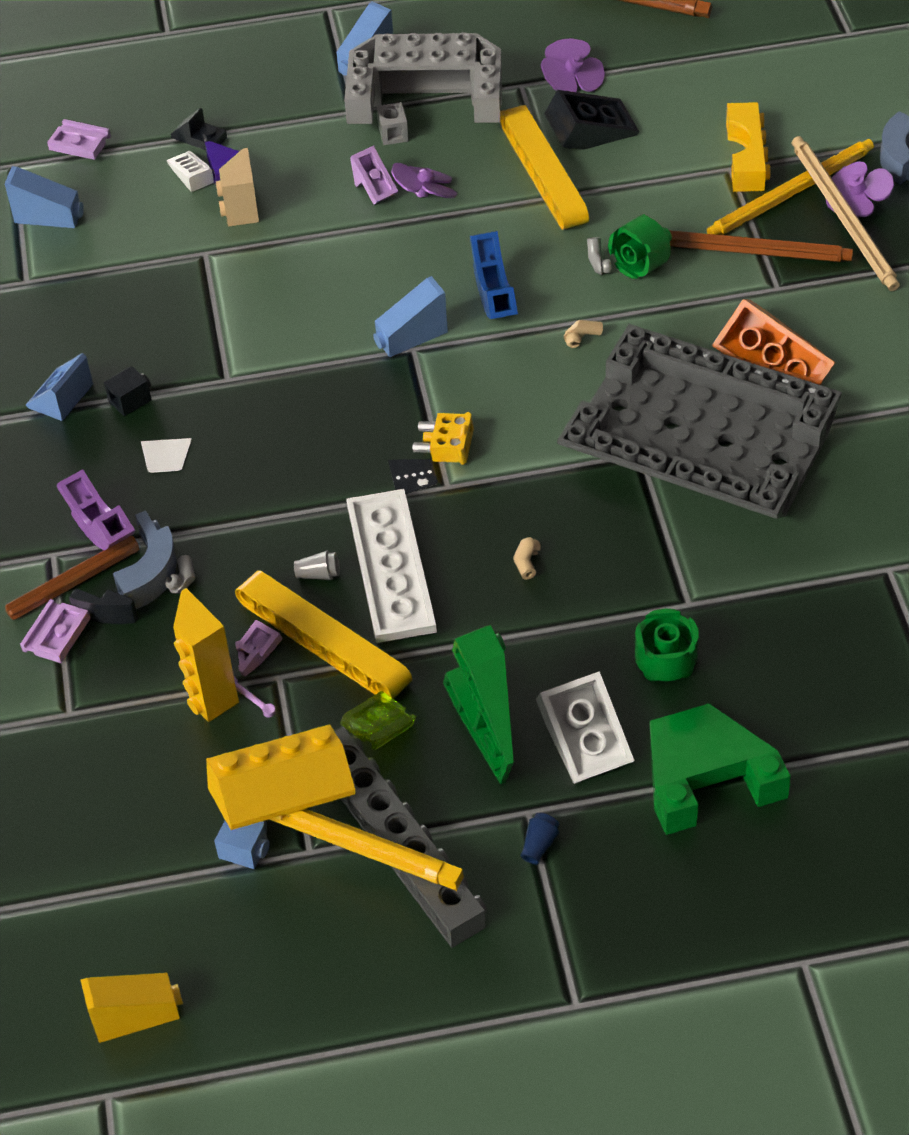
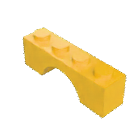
M758 102L727 103V138L746 148L732 154L731 179L733 192L764 191L765 180H770V164H765L768 163V147H763V145H766V130H761V128H764V113H759Z

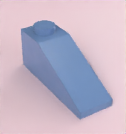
M266 820L234 830H230L227 822L224 821L214 840L218 858L255 869L259 859H263L269 849Z

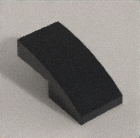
M75 589L69 596L72 606L89 611L91 617L89 621L107 624L135 623L138 620L134 600L107 590L102 598Z

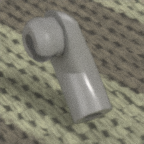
M587 238L588 259L595 273L599 275L610 273L612 271L611 260H602L601 238Z
M188 555L180 556L177 560L179 574H171L172 579L167 577L165 580L166 587L172 593H181L182 590L188 588L195 580L192 558Z

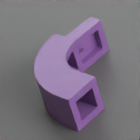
M83 469L57 483L58 490L72 510V517L85 535L100 549L106 550L134 534L135 529L120 505L110 509L102 500Z

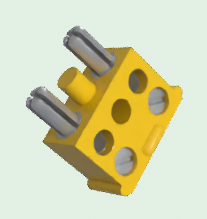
M470 412L465 414L437 413L436 422H418L419 431H431L423 433V442L431 443L414 442L413 452L431 453L433 462H460L461 465L467 463L474 431Z

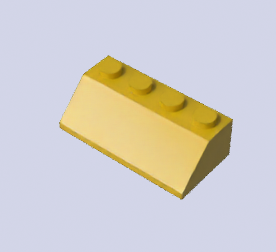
M185 588L180 594L173 626L176 637L174 646L180 655L181 660L178 664L184 673L185 680H183V685L189 694L187 703L194 714H201L210 722L239 703L224 626Z
M330 724L206 759L208 789L230 830L355 795V786L343 744Z

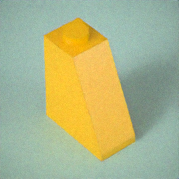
M168 973L81 979L87 1009L99 1043L180 1019L177 1006L183 1004L178 984L171 986Z

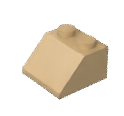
M244 148L219 169L220 180L215 181L218 197L223 196L224 199L219 201L221 217H227L228 227L259 222L248 148Z

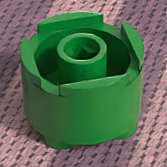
M642 214L610 235L608 241L610 255L614 253L617 260L614 264L621 273L629 278L638 279L648 275L668 261L671 253L670 241L672 240V235L667 228L662 227L654 219Z
M665 608L651 611L645 615V619L641 623H638L635 632V661L647 680L674 681L692 675L697 663L699 631L695 621L690 617L687 619L682 616L678 610Z

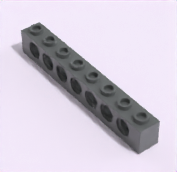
M344 726L336 730L335 733L343 744L347 762L351 764L349 769L355 786V795L341 798V800L362 829L373 835L450 864L446 852L441 847L437 849L432 843V836L424 824L419 826L416 822L410 805L406 801L402 803L399 800L393 783L389 779L384 780L380 775V769L376 761L372 757L367 758L363 753V746L357 736H350ZM398 831H402V832H403V833H400V834H395V832H398ZM392 867L451 948L486 928L485 913H487V908L478 895L473 896L469 891L465 877L457 891ZM458 902V904L448 905L447 903Z

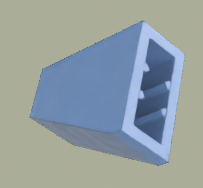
M373 1L368 4L336 52L338 72L347 76L349 51L376 34H393L391 9Z
M11 167L5 181V188L14 223L75 228L78 219L83 215V203L79 201L76 190L22 168Z
M432 276L426 278L375 320L376 333L373 336L378 348H383L388 356L392 357L448 332L445 292Z

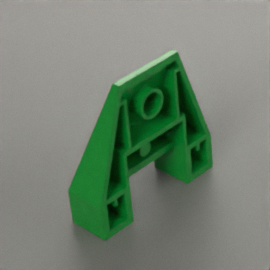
M488 625L454 640L452 652L460 667L446 672L443 684L457 713L497 780L502 784L507 781L514 763L504 653L506 647L502 636L499 633L495 634L491 625Z
M705 704L650 721L654 810L666 835L697 826L698 803L692 790L743 776L757 807L788 798L791 776L778 750L711 704Z

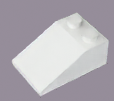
M600 671L541 692L536 698L546 727L574 784L635 761Z

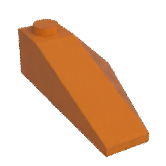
M749 299L741 301L712 344L714 348L725 355L818 385L822 384L836 363L775 316Z

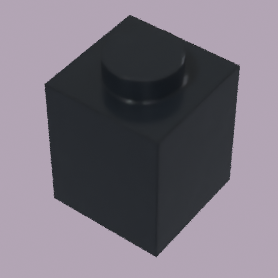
M132 366L104 382L108 402L124 417L152 400L149 389L151 383L144 373L140 374Z

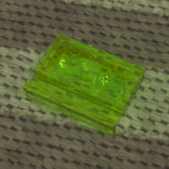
M380 691L343 714L340 724L363 742L369 741L372 744L371 748L376 750L412 727L416 716L414 714L409 716L404 712L405 707L385 692Z

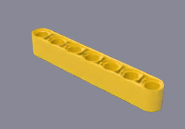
M526 105L502 110L500 112L501 127L560 228L565 230L588 223L589 214L585 202Z
M257 570L235 590L237 599L248 610L382 700L391 702L412 682L411 673L402 663L266 573Z

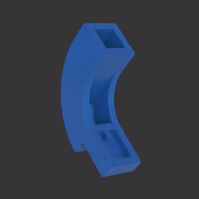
M498 231L469 236L476 283L487 317L495 319L518 314L514 287L509 285L503 266Z

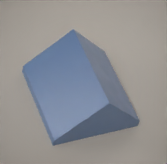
M81 353L56 368L27 402L26 406L31 410L63 421L93 385L87 357Z

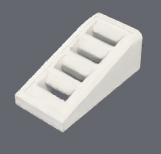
M191 151L167 160L168 165L190 192L214 183L212 169Z

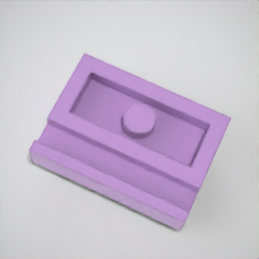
M63 119V125L61 127L58 126L47 143L49 150L95 160L105 146V140L111 136L108 128Z
M50 599L20 643L22 651L26 653L31 651L36 656L62 663L90 620L89 611L65 603L60 605Z

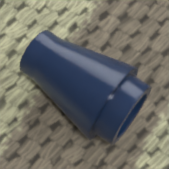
M536 813L534 818L529 819L524 847L520 857L528 863L539 864L541 857L559 835L558 828L560 823L548 814Z

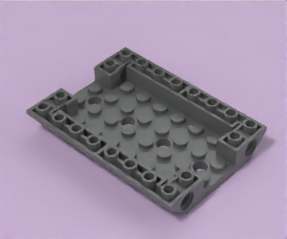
M628 324L606 360L605 379L590 403L583 400L580 402L559 436L557 444L778 519L786 517L825 443L842 392ZM617 406H623L626 409L616 411L613 408ZM677 424L679 427L670 429L666 425ZM727 441L732 443L733 445L724 447L721 446L719 443ZM781 459L787 463L777 465L773 461Z

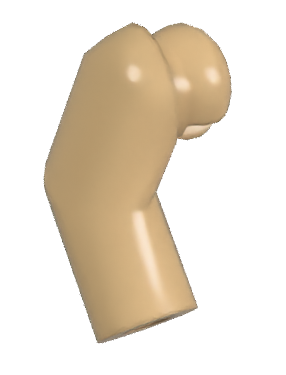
M577 320L565 331L564 340L569 347L576 348L580 345L581 338L585 334L600 336L603 331V323Z
M531 537L520 541L513 557L522 578L525 580L535 576L536 570L530 558L532 555H537V551L541 549L540 542Z

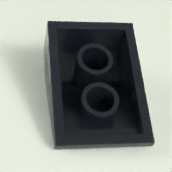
M557 90L544 113L560 144L567 149L584 150L637 136L639 133L637 126L619 98Z

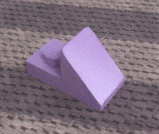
M374 145L350 157L356 187L364 186L374 205L398 193Z

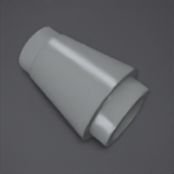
M326 550L294 561L296 578L332 580L334 576H339L340 564L337 553H330Z

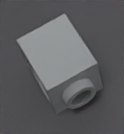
M402 103L376 106L378 128L383 146L408 142L407 120Z

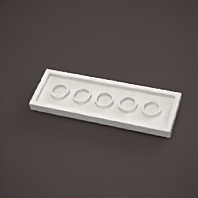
M400 489L346 499L376 643L436 633V622L405 490Z

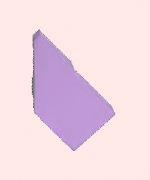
M255 620L240 641L235 642L239 658L238 667L243 676H247L257 668L283 639L280 633L258 620Z

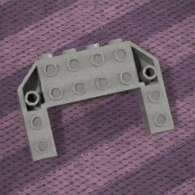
M477 33L376 34L349 51L344 99L347 124H372L374 107L382 105L383 94L471 93L472 106H474V123H499L502 105L501 49Z

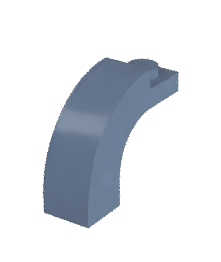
M900 111L886 123L882 133L880 149L882 168L886 169L893 176V181L899 185L906 180L909 181V116Z
M146 510L135 515L139 534L147 547L145 555L135 564L113 573L118 594L133 599L136 609L154 601L167 589L165 580L167 577L172 579L171 574H175L177 566L176 552L169 526L160 528L156 519L152 521Z

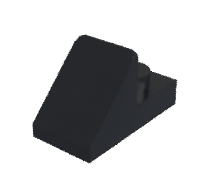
M199 108L181 122L171 133V138L206 150L205 142L211 141L221 145L227 139V133L222 128L205 123L203 109Z

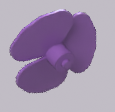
M572 38L557 40L547 46L545 49L546 58L541 62V69L545 79L556 91L576 92L577 79L581 89L586 92H594L602 85L605 72L600 60L593 57L583 60L590 53V45L585 41Z
M861 161L843 167L831 179L856 216L867 217L874 211V205L868 197L875 201L887 199L894 188L893 176L886 169H875L865 178L868 168ZM826 199V204H827L828 208L831 209L832 211H834L833 208L831 207V205L829 204V202H828L827 199Z
M402 163L393 164L391 173L395 181L403 189L414 192L417 197H427L429 193L444 198H455L457 196V192L453 189L437 184L450 183L452 181L450 176L429 168L412 167Z

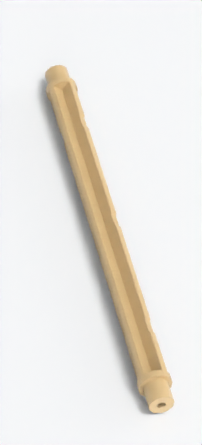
M801 136L795 137L791 143L795 148L796 155L869 262L881 283L886 285L889 291H895L900 286L896 279V273L886 261L810 145Z

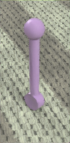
M234 677L237 691L263 709L264 716L272 717L275 715L276 711L273 704L262 702L237 683L238 681Z

